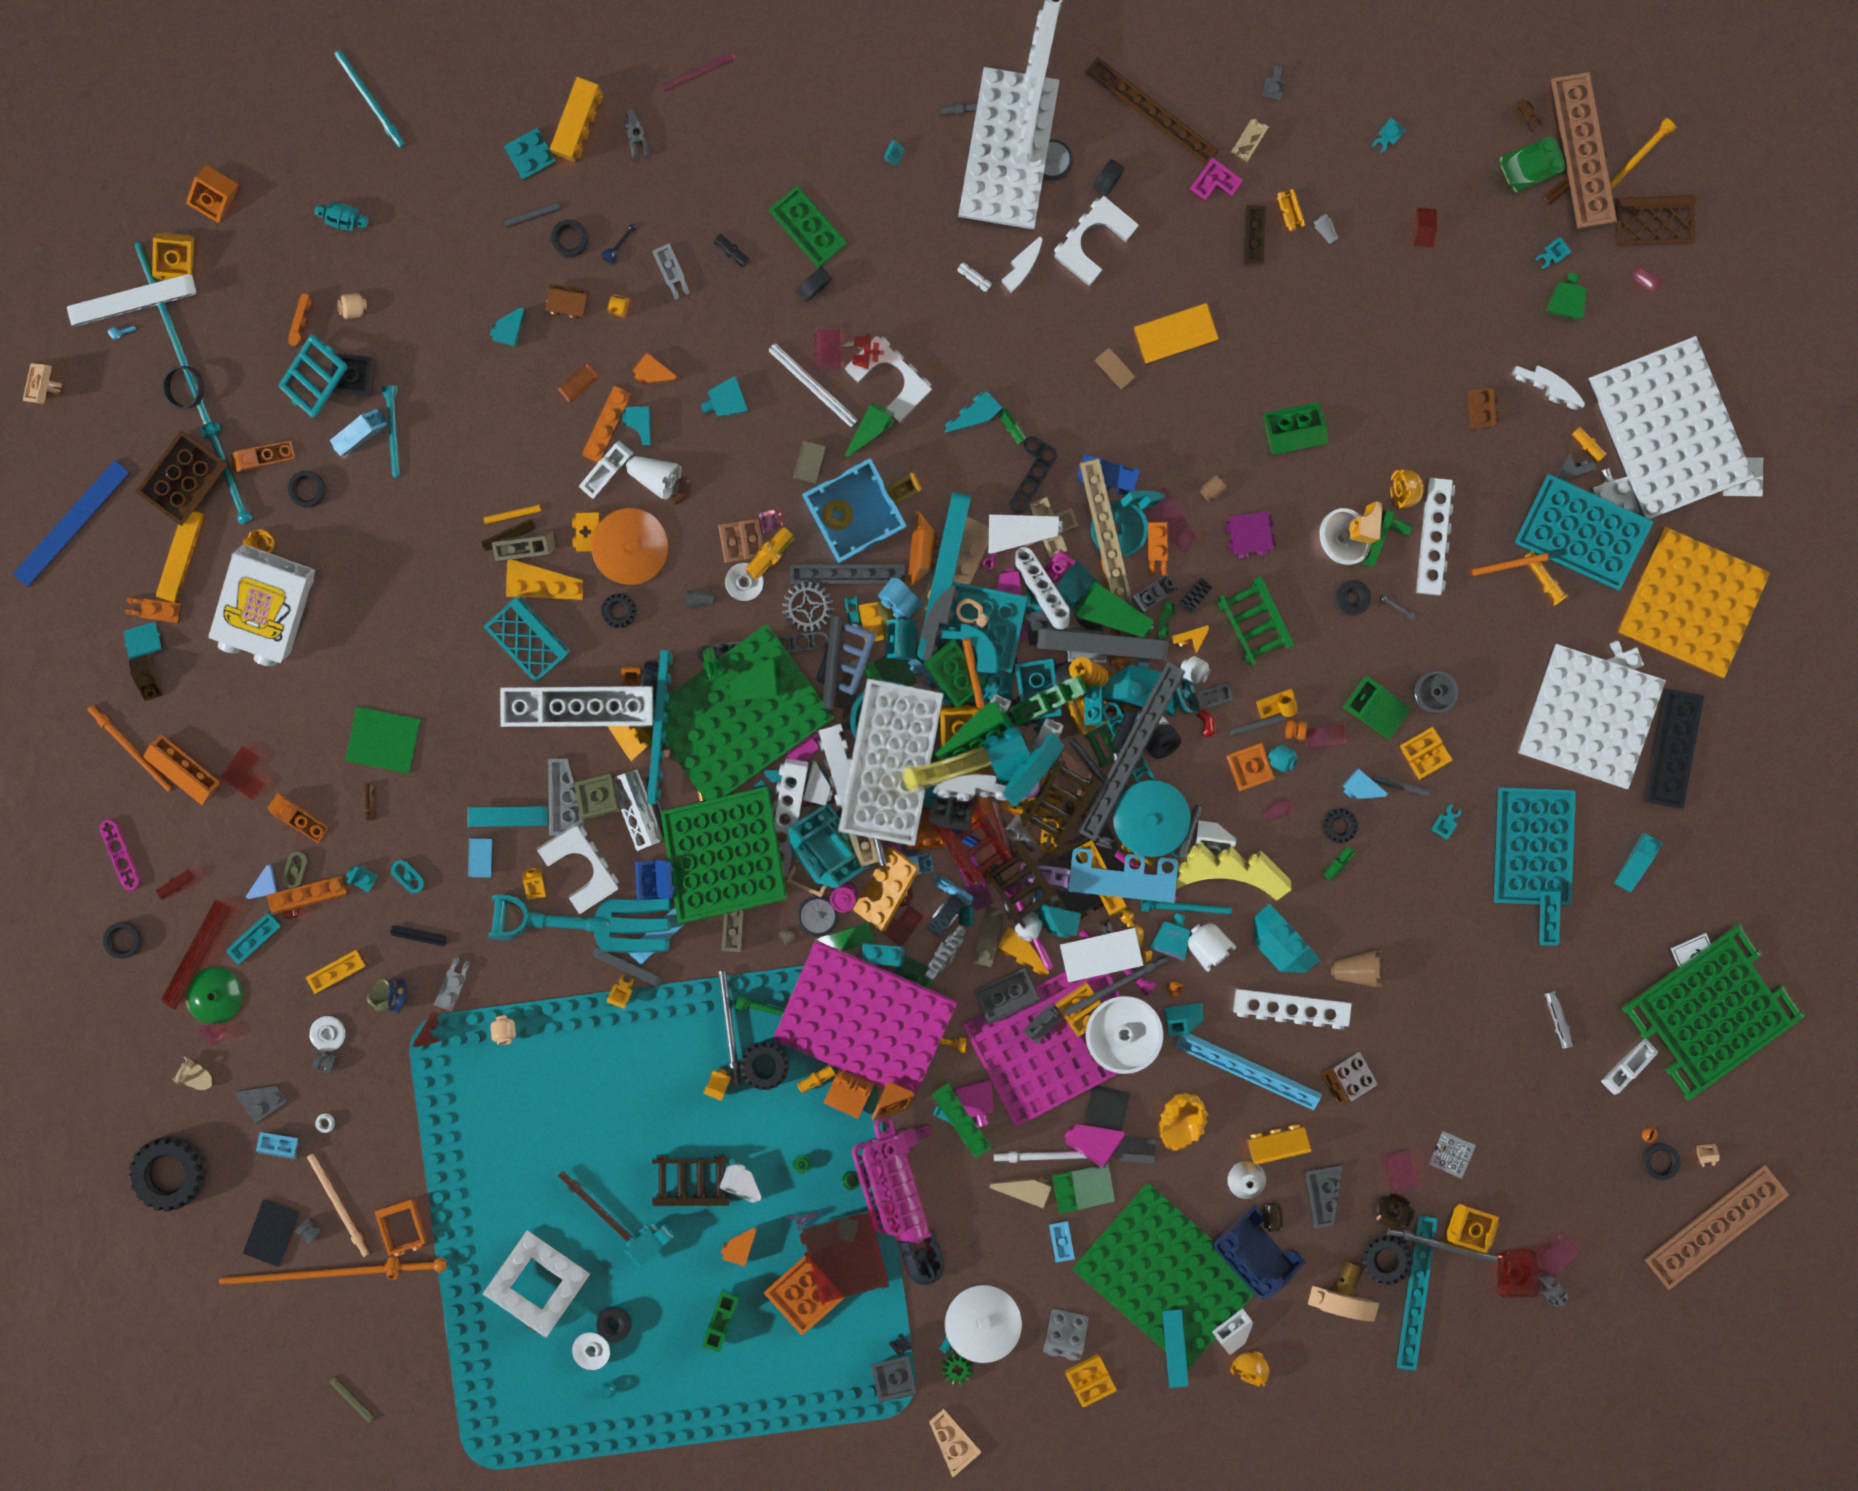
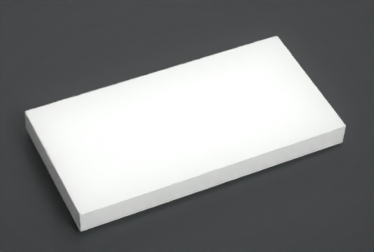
M1135 928L1060 945L1068 982L1144 966Z

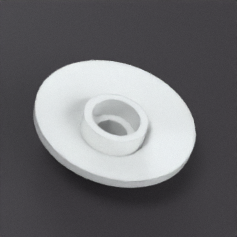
M749 563L734 565L727 572L725 578L728 593L740 601H749L756 598L763 588L762 576L755 580L746 573L745 567ZM740 580H745L746 585L741 586Z
M587 1332L575 1340L572 1354L579 1366L587 1370H596L607 1363L610 1357V1347L608 1342L599 1334ZM591 1346L595 1347V1352L590 1350Z

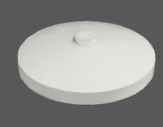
M1119 996L1103 1002L1094 1010L1087 1023L1086 1042L1091 1055L1102 1067L1115 1073L1129 1074L1146 1068L1155 1060L1162 1046L1163 1028L1157 1013L1147 1003L1134 997Z
M980 1285L968 1288L953 1299L946 1312L945 1332L952 1348L969 1361L976 1363L997 1361L1009 1354L1020 1338L1022 1329L1020 1311L1014 1300L1007 1293L996 1287Z

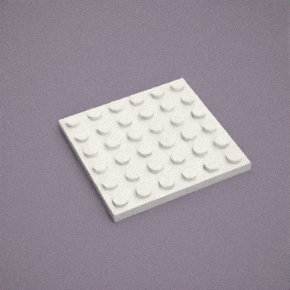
M1555 644L1518 753L1629 789L1666 680Z

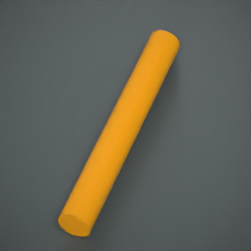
M539 504L483 517L484 523L490 524L541 512V507Z

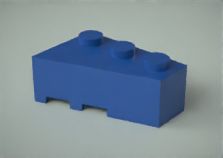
M1084 454L1082 462L1096 459V457ZM1099 458L1106 490L1109 491L1110 488L1117 490L1118 494L1124 496L1134 491L1140 473L1139 469L1124 467V465L1111 463ZM1080 468L1077 478H1080V482L1084 483Z

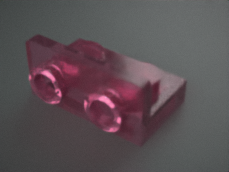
M817 329V334H813V345H817V353H814V364H817L818 369H841V331Z

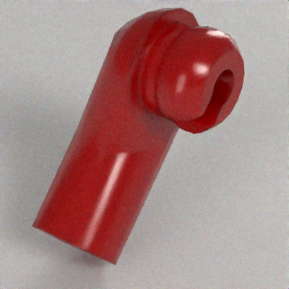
M1204 709L1200 710L1196 716L1204 722L1202 733L1205 737H1211L1216 732L1215 719Z

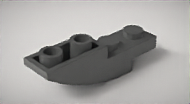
M950 586L939 597L926 618L920 638L927 639L923 659L928 660L937 652L938 646L934 644L936 638H940L942 627L939 626V623L947 624L948 621H952L954 610L951 609L952 602H956L958 591L955 590L956 586Z

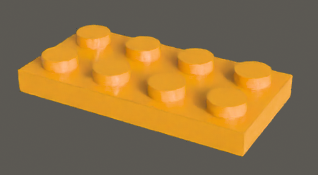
M893 846L888 847L885 852L887 864H878L853 909L880 932L886 930L920 870L916 864Z

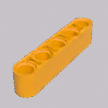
M193 511L183 526L178 524L156 597L176 603L202 525L203 513Z

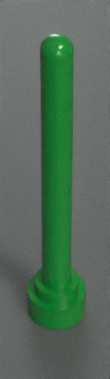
M738 994L735 1009L739 1010L751 1008L778 1016H783L785 1011L782 1008L751 1001L749 998H746V995Z

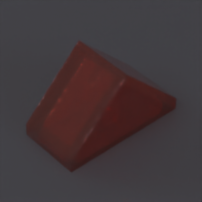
M1417 208L1414 246L1433 248L1437 229L1436 209Z

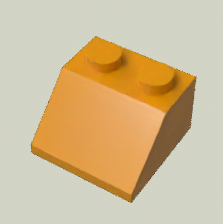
M881 601L859 605L863 629L875 633L876 638L874 642L886 640L887 620L896 619L893 616L892 610L883 606Z

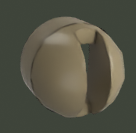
M784 929L778 933L787 946L794 941L795 934L791 929Z

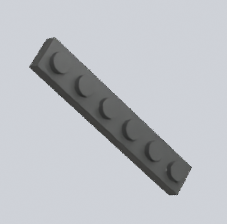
M905 564L790 565V584H801V582L808 584L809 581H812V584H887L891 578H898L905 584Z

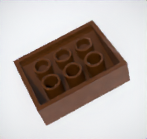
M180 430L135 492L180 526H183L228 464L185 431Z

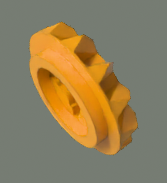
M836 499L825 505L822 516L829 528L842 530L850 525L853 519V511L847 502ZM833 507L838 511H846L841 515L842 522L837 518L830 519L834 515Z

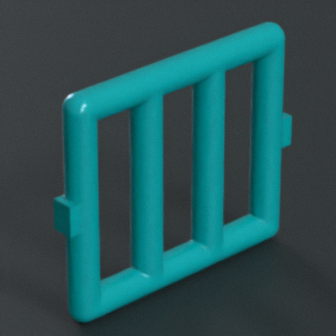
M315 335L308 337L279 383V388L292 399L291 402L295 406H300L312 418L318 415L347 369V364L334 353L335 350L331 346H326ZM313 345L338 366L333 376L308 354ZM303 360L328 382L323 392L298 370ZM293 376L318 398L313 408L288 386Z

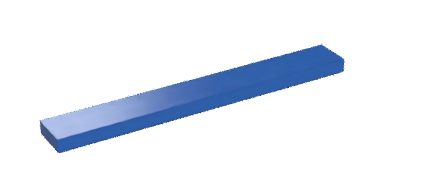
M114 460L18 567L13 575L26 587H29L125 480L130 472Z

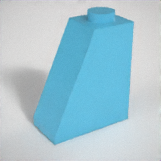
M380 409L360 415L330 440L333 449L340 456L352 452L387 427L388 421Z

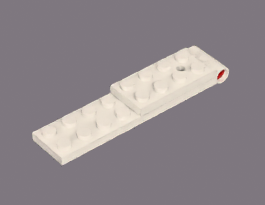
M1047 0L1044 3L1043 10L1039 9L1036 27L1039 28H1035L1032 42L1034 46H1031L1028 61L1030 64L1027 65L1024 80L1028 82L1027 89H1030L1028 101L1031 103H1027L1024 119L1028 121L1023 122L1020 136L1024 140L1020 139L1016 155L1020 157L1019 163L1027 164L1057 16L1061 11L1063 0Z

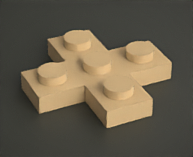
M1047 497L1030 503L1029 506L1033 516H1058L1059 521H1062V532H1058V537L1043 540L1049 558L1054 557L1060 549L1067 552L1068 550L1061 533L1079 526L1072 508L1054 515Z

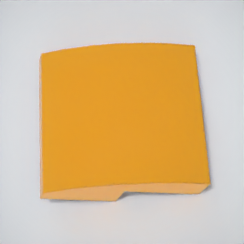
M1433 727L1400 745L1403 754L1419 781L1453 762Z
M1087 982L1055 1003L1077 1037L1086 1032L1089 1018L1101 1002L1097 1000L1069 1016L1066 1015L1064 1009L1094 994Z
M1099 1354L1065 1370V1374L1083 1408L1117 1391Z

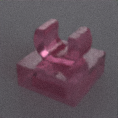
M775 510L759 514L763 533L776 530L783 525V523H777L776 517L781 515L780 512L775 513Z
M216 1021L204 1026L198 1032L211 1046L221 1039L219 1035L224 1032L223 1028L219 1032L214 1031V1026L217 1024Z

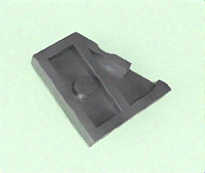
M277 1085L237 1091L235 1093L255 1123H258L288 1101Z

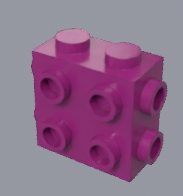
M1268 511L1228 518L1226 530L1227 533H1231L1232 539L1228 541L1229 550L1234 553V556L1239 555V559L1250 557V553L1255 552L1258 553V556L1267 555L1269 550H1273L1276 540L1275 535L1271 534L1270 527L1273 526L1272 515H1268Z

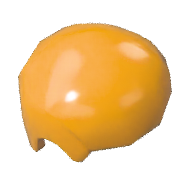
M259 529L251 531L249 536L243 540V544L271 553L274 548V538L268 531Z

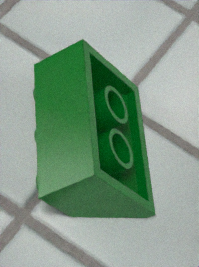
M1319 402L1263 413L1272 455L1329 444L1327 425Z

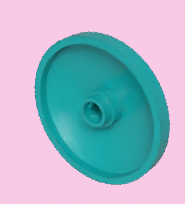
M1160 780L1137 782L1121 794L1115 805L1113 814L1115 832L1123 845L1138 855L1146 857L1166 855L1175 850L1187 836L1190 827L1188 803L1182 793L1167 782Z

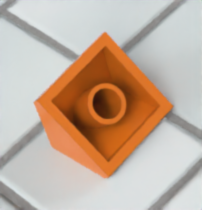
M888 1081L871 1117L872 1120L875 1121L878 1118L908 1109L915 1096L914 1093Z

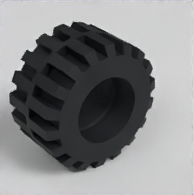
M763 1041L755 1043L742 1056L740 1064L742 1077H744L747 1084L749 1083L752 1088H757L758 1090H771L778 1087L785 1080L789 1071V1059L786 1052L774 1042ZM760 1055H770L776 1062V1070L769 1077H761L754 1071V1060Z
M1384 1236L1373 1240L1366 1247L1362 1262L1365 1265L1364 1270L1369 1274L1368 1277L1382 1285H1392L1405 1279L1408 1273L1411 1272L1413 1254L1409 1250L1410 1247L1404 1241L1396 1237ZM1391 1249L1397 1254L1399 1263L1394 1271L1386 1272L1379 1267L1377 1257L1382 1250Z

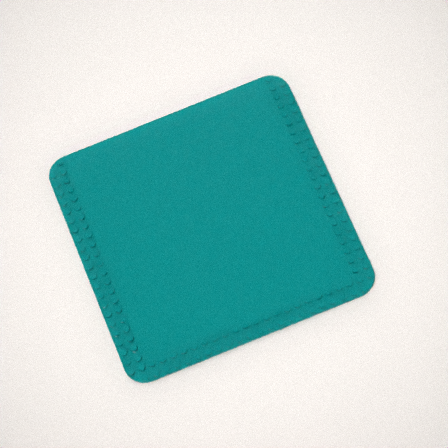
M804 966L727 976L738 1062L741 1064L745 1051L755 1043L763 1041L774 1042L786 1052L789 1059V1071L785 1080L778 1087L771 1090H758L745 1082L741 1070H739L741 1085L733 1086L731 1077L722 1101L703 1094L714 1069L722 1068L729 1071L728 1063H730L719 977L660 984L659 987L652 985L631 988L632 995L625 1009L607 1003V998L611 992L607 991L437 1014L425 1020L414 1032L409 1049L436 1258L442 1257L447 1262V1269L444 1272H438L459 1433L465 1452L477 1464L485 1468L500 1470L874 1421L893 1417L904 1410L910 1403L913 1396L879 1403L871 1364L901 1358L889 1344L890 1341L896 1340L900 1333L911 1344L898 1240L895 1239V1236L888 1233L880 1234L875 1231L861 1183L855 1190H848L842 1185V1176L845 1172H857L852 1156L853 1147L858 1143L876 1137L874 1131L875 1121L871 1117L879 1101L878 1087L874 1084L858 1119L824 1103L835 1076L821 1083V1086H816L802 1094L797 1083L811 1076V1073H816L830 1064L773 1040L782 1016L751 1008L735 1009L738 994L746 995V998L754 1002L786 1009ZM507 1016L508 1019H512L515 1022L516 1038L512 1040L511 1044L497 1045V1042L492 1040L490 1025L496 1020V1017ZM763 1054L754 1060L753 1068L759 1076L769 1077L776 1070V1062L770 1055ZM831 1065L835 1074H837L839 1068ZM881 1122L879 1125V1129L883 1132V1125ZM860 1148L857 1154L863 1156V1149ZM661 1154L668 1155V1158H714L715 1154H725L726 1158H730V1162L724 1163V1173L727 1166L734 1164L745 1166V1170L752 1173L761 1195V1200L751 1203L724 1190L726 1196H730L729 1206H652L653 1196H657V1193H659L658 1164H652V1159L656 1158V1155ZM798 1155L810 1158V1171L804 1174L796 1172V1169L793 1168V1161H795ZM705 1163V1193H707V1196H714V1193H716V1163ZM666 1164V1193H668V1196H676V1193H678V1164ZM685 1164V1193H687V1196H695V1193H697V1164ZM864 1166L863 1174L865 1176H868L866 1167ZM870 1187L868 1191L873 1193L872 1187ZM875 1203L874 1210L878 1213L879 1210L877 1204ZM841 1216L859 1221L854 1243L835 1238ZM646 1224L649 1226L654 1224L657 1229L666 1224L675 1236L642 1266L637 1267L623 1251L627 1247L625 1243L632 1237L636 1239L641 1234L639 1230ZM753 1226L757 1227L745 1266L723 1260L724 1254H721L724 1242L728 1243L730 1238ZM527 1230L590 1273L546 1338L483 1295ZM808 1254L842 1292L845 1298L805 1334L801 1335L769 1300L764 1291L804 1255ZM531 1258L511 1286V1289L542 1310L562 1282V1279ZM722 1289L739 1294L740 1297L719 1353L702 1347V1343ZM616 1306L626 1310L631 1317V1330L622 1341L608 1342L610 1357L607 1363L596 1370H587L579 1366L572 1354L575 1340L587 1332L598 1334L596 1322L601 1312L606 1308ZM612 1319L609 1321V1327L612 1330L619 1328L618 1320ZM590 1347L592 1352L596 1351L595 1347ZM911 1349L905 1351L902 1357L909 1356L916 1387L913 1351ZM603 1383H612L616 1387V1394L613 1397L603 1398Z

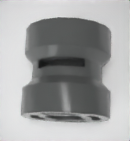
M318 1050L312 1068H324L326 1073L331 1074L337 1056L333 1054L328 1056L325 1051Z
M309 1218L295 1230L298 1235L305 1236L304 1241L308 1245L322 1232L319 1227L313 1228L314 1225Z

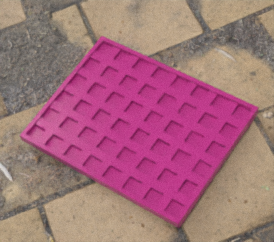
M815 940L773 1040L885 1088L889 1081L912 1091L916 1096L958 1001Z
M1065 971L1035 987L1041 999L1040 1002L991 1025L987 1023L984 1014L963 1024L1015 1127L1119 1074L1109 1071L1097 1063L1088 1049L1086 1032L1077 1037L1064 1016L1037 1044L1023 1032L1049 1004L1061 1014L1055 1003L1083 983L1087 982L1094 993L1111 985L1113 981L1109 973L1068 982ZM1116 990L1099 999L1102 1004L1111 998L1119 997L1120 994Z

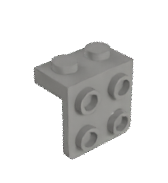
M1053 1309L1050 1315L1043 1352L1050 1356H1063L1068 1360H1080L1084 1350L1089 1321L1088 1316Z

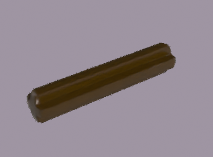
M529 519L482 541L481 545L485 551L493 548V541L520 536L535 529V524L532 519Z

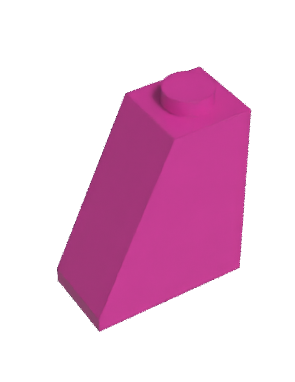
M1076 1124L1074 1128L1070 1127L1064 1137H1066V1144L1104 1169L1124 1140L1125 1133Z

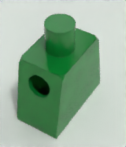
M1569 273L1566 283H1557L1545 312L1580 321L1584 319L1586 288L1578 286L1580 275Z

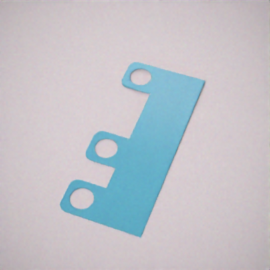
M1081 848L1073 850L1069 881L1070 892L1174 903L1178 861L1176 859L1160 858L1158 860L1157 875L1144 874L1145 857L1141 855H1126L1123 872L1091 868L1092 851ZM1079 852H1085L1088 855L1086 863L1081 864L1077 862L1076 855ZM1138 858L1141 861L1140 868L1136 870L1129 867L1130 859ZM1168 861L1174 865V870L1171 873L1162 871L1161 866L1164 862Z

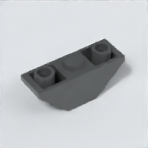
M1167 574L1132 598L1142 613H1144L1178 590V588Z

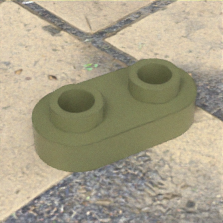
M293 852L288 857L282 876V883L288 889L299 887L302 883L308 863L307 856L302 852ZM297 857L301 859V864L299 865L295 863ZM290 876H294L296 878V881L294 883L290 882Z

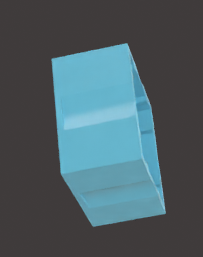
M871 458L847 470L838 478L826 481L802 494L839 565L907 529L895 503L888 495ZM832 500H843L852 508L853 519L850 525L842 530L829 528L823 520V509ZM833 507L834 515L830 519L837 518L842 522L841 515L846 511H838Z

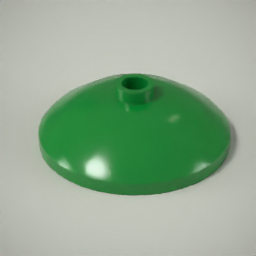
M209 967L200 970L190 979L185 991V1001L188 1010L197 1020L211 1025L222 1024L232 1019L238 1013L243 1001V991L239 980L230 971L219 967ZM210 993L215 995L214 1000L209 999Z

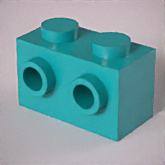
M904 619L887 620L885 658L897 660L915 659L917 621Z

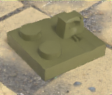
M611 773L574 783L580 817L583 821L619 811L614 779Z

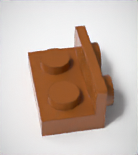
M1493 387L1468 390L1471 429L1496 426V422H1499V413L1495 411L1497 392H1494Z

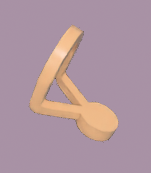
M967 598L959 601L955 608L956 616L966 625L977 623L978 626L983 627L987 623L988 617L983 614L981 604ZM966 603L972 604L978 609V618L971 621L962 617L960 614L961 607Z

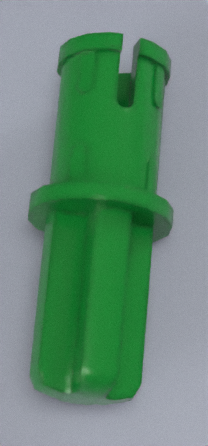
M1008 408L1002 409L998 415L1007 427L1006 431L1011 433L1017 445H1019L1027 437L1018 425L1019 421L1016 422Z
M706 648V651L703 650V667L707 671L708 680L717 681L719 663L715 657V650L713 648Z
M1346 847L1336 859H1333L1334 862L1323 875L1332 882L1342 869H1346L1345 866L1356 854L1355 851L1350 847Z

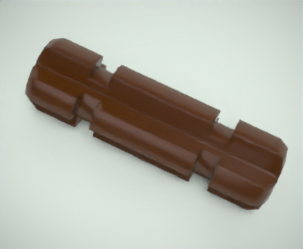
M365 783L364 809H366V812H364V819L375 820V794H373L375 785L374 783Z

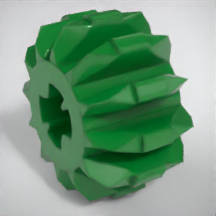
M952 1353L953 1359L947 1356L945 1359L948 1363H942V1367L946 1368L942 1371V1375L949 1374L945 1380L949 1381L953 1378L952 1385L956 1384V1380H959V1384L963 1385V1378L969 1382L970 1378L966 1374L973 1375L974 1372L969 1370L974 1367L973 1363H968L969 1360L967 1359L963 1360V1357L960 1355L959 1358H956V1353ZM955 1365H958L959 1367H963V1370L961 1369V1372L957 1373V1371H953L952 1368L955 1369Z

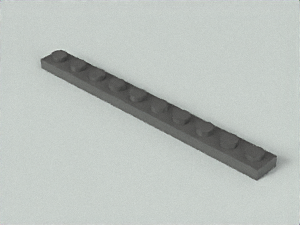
M1167 662L1079 828V833L1093 841L1097 840L1186 672L1185 670Z

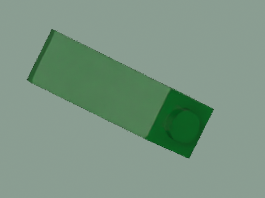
M876 402L872 403L845 455L850 456L886 429L889 430L894 423L892 417L895 413Z

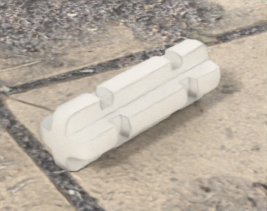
M961 263L958 267L959 273L965 274L967 279L975 285H979L983 291L987 292L992 286L991 282L987 279L984 280L983 276L972 268L970 269L967 264Z

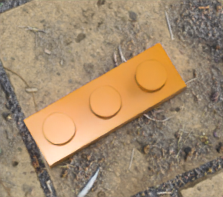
M355 950L312 973L306 979L314 994L366 967L358 950Z

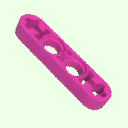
M114 820L103 821L100 825V832L120 882L126 890H134L140 885V878L119 826ZM107 823L114 826L111 832L113 835L117 834L118 837L108 840L107 837H111V834L104 829L107 827ZM115 840L121 843V849L117 852L111 848V844ZM122 858L127 859L129 863L126 869H121L118 865L119 860ZM129 870H132V873L128 874L131 879H135V882H133V887L131 885L126 884V881H128V876H123V872H128Z

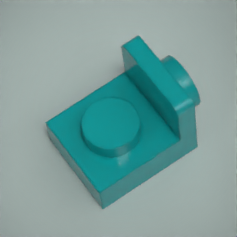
M355 865V867L349 869L346 877H348L347 882L349 884H353L369 893L378 875L360 865Z

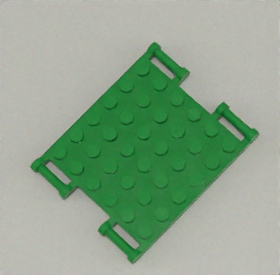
M1741 923L1735 924L1718 939L1632 1001L1622 1006V1010L1628 1013L1640 1030V1035L1643 1039L1650 1037L1657 1031L1677 1061L1668 1065L1665 1070L1677 1082L1684 1092L1683 1096L1686 1100L1694 1098L1805 1017L1803 1011L1798 1009L1786 992L1787 988L1784 984L1779 985L1771 992L1751 963L1758 959L1762 953L1750 941L1743 931L1744 927ZM1738 935L1750 952L1749 956H1745L1733 936ZM1779 996L1792 1012L1793 1016L1791 1018L1788 1017L1776 1000ZM1636 1006L1640 1007L1652 1026L1646 1027L1634 1010ZM1682 1067L1696 1087L1693 1089L1689 1088L1677 1071L1679 1068Z

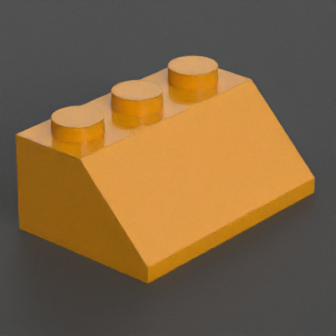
M1293 1124L1288 1126L1289 1129L1282 1131L1281 1128L1269 1130L1270 1133L1262 1135V1132L1251 1134V1138H1248L1247 1141L1253 1163L1256 1165L1311 1152L1305 1127Z

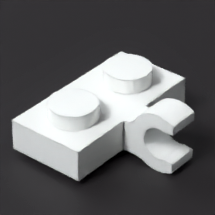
M1619 641L1610 643L1614 656L1606 659V661L1633 670L1644 666L1637 647L1622 652Z

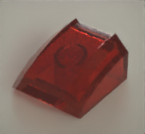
M1531 1249L1506 1250L1498 1254V1294L1501 1297L1534 1298L1539 1296L1536 1252Z

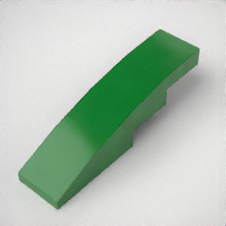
M1077 675L1010 707L1009 710L1018 726L1088 691L1080 675Z

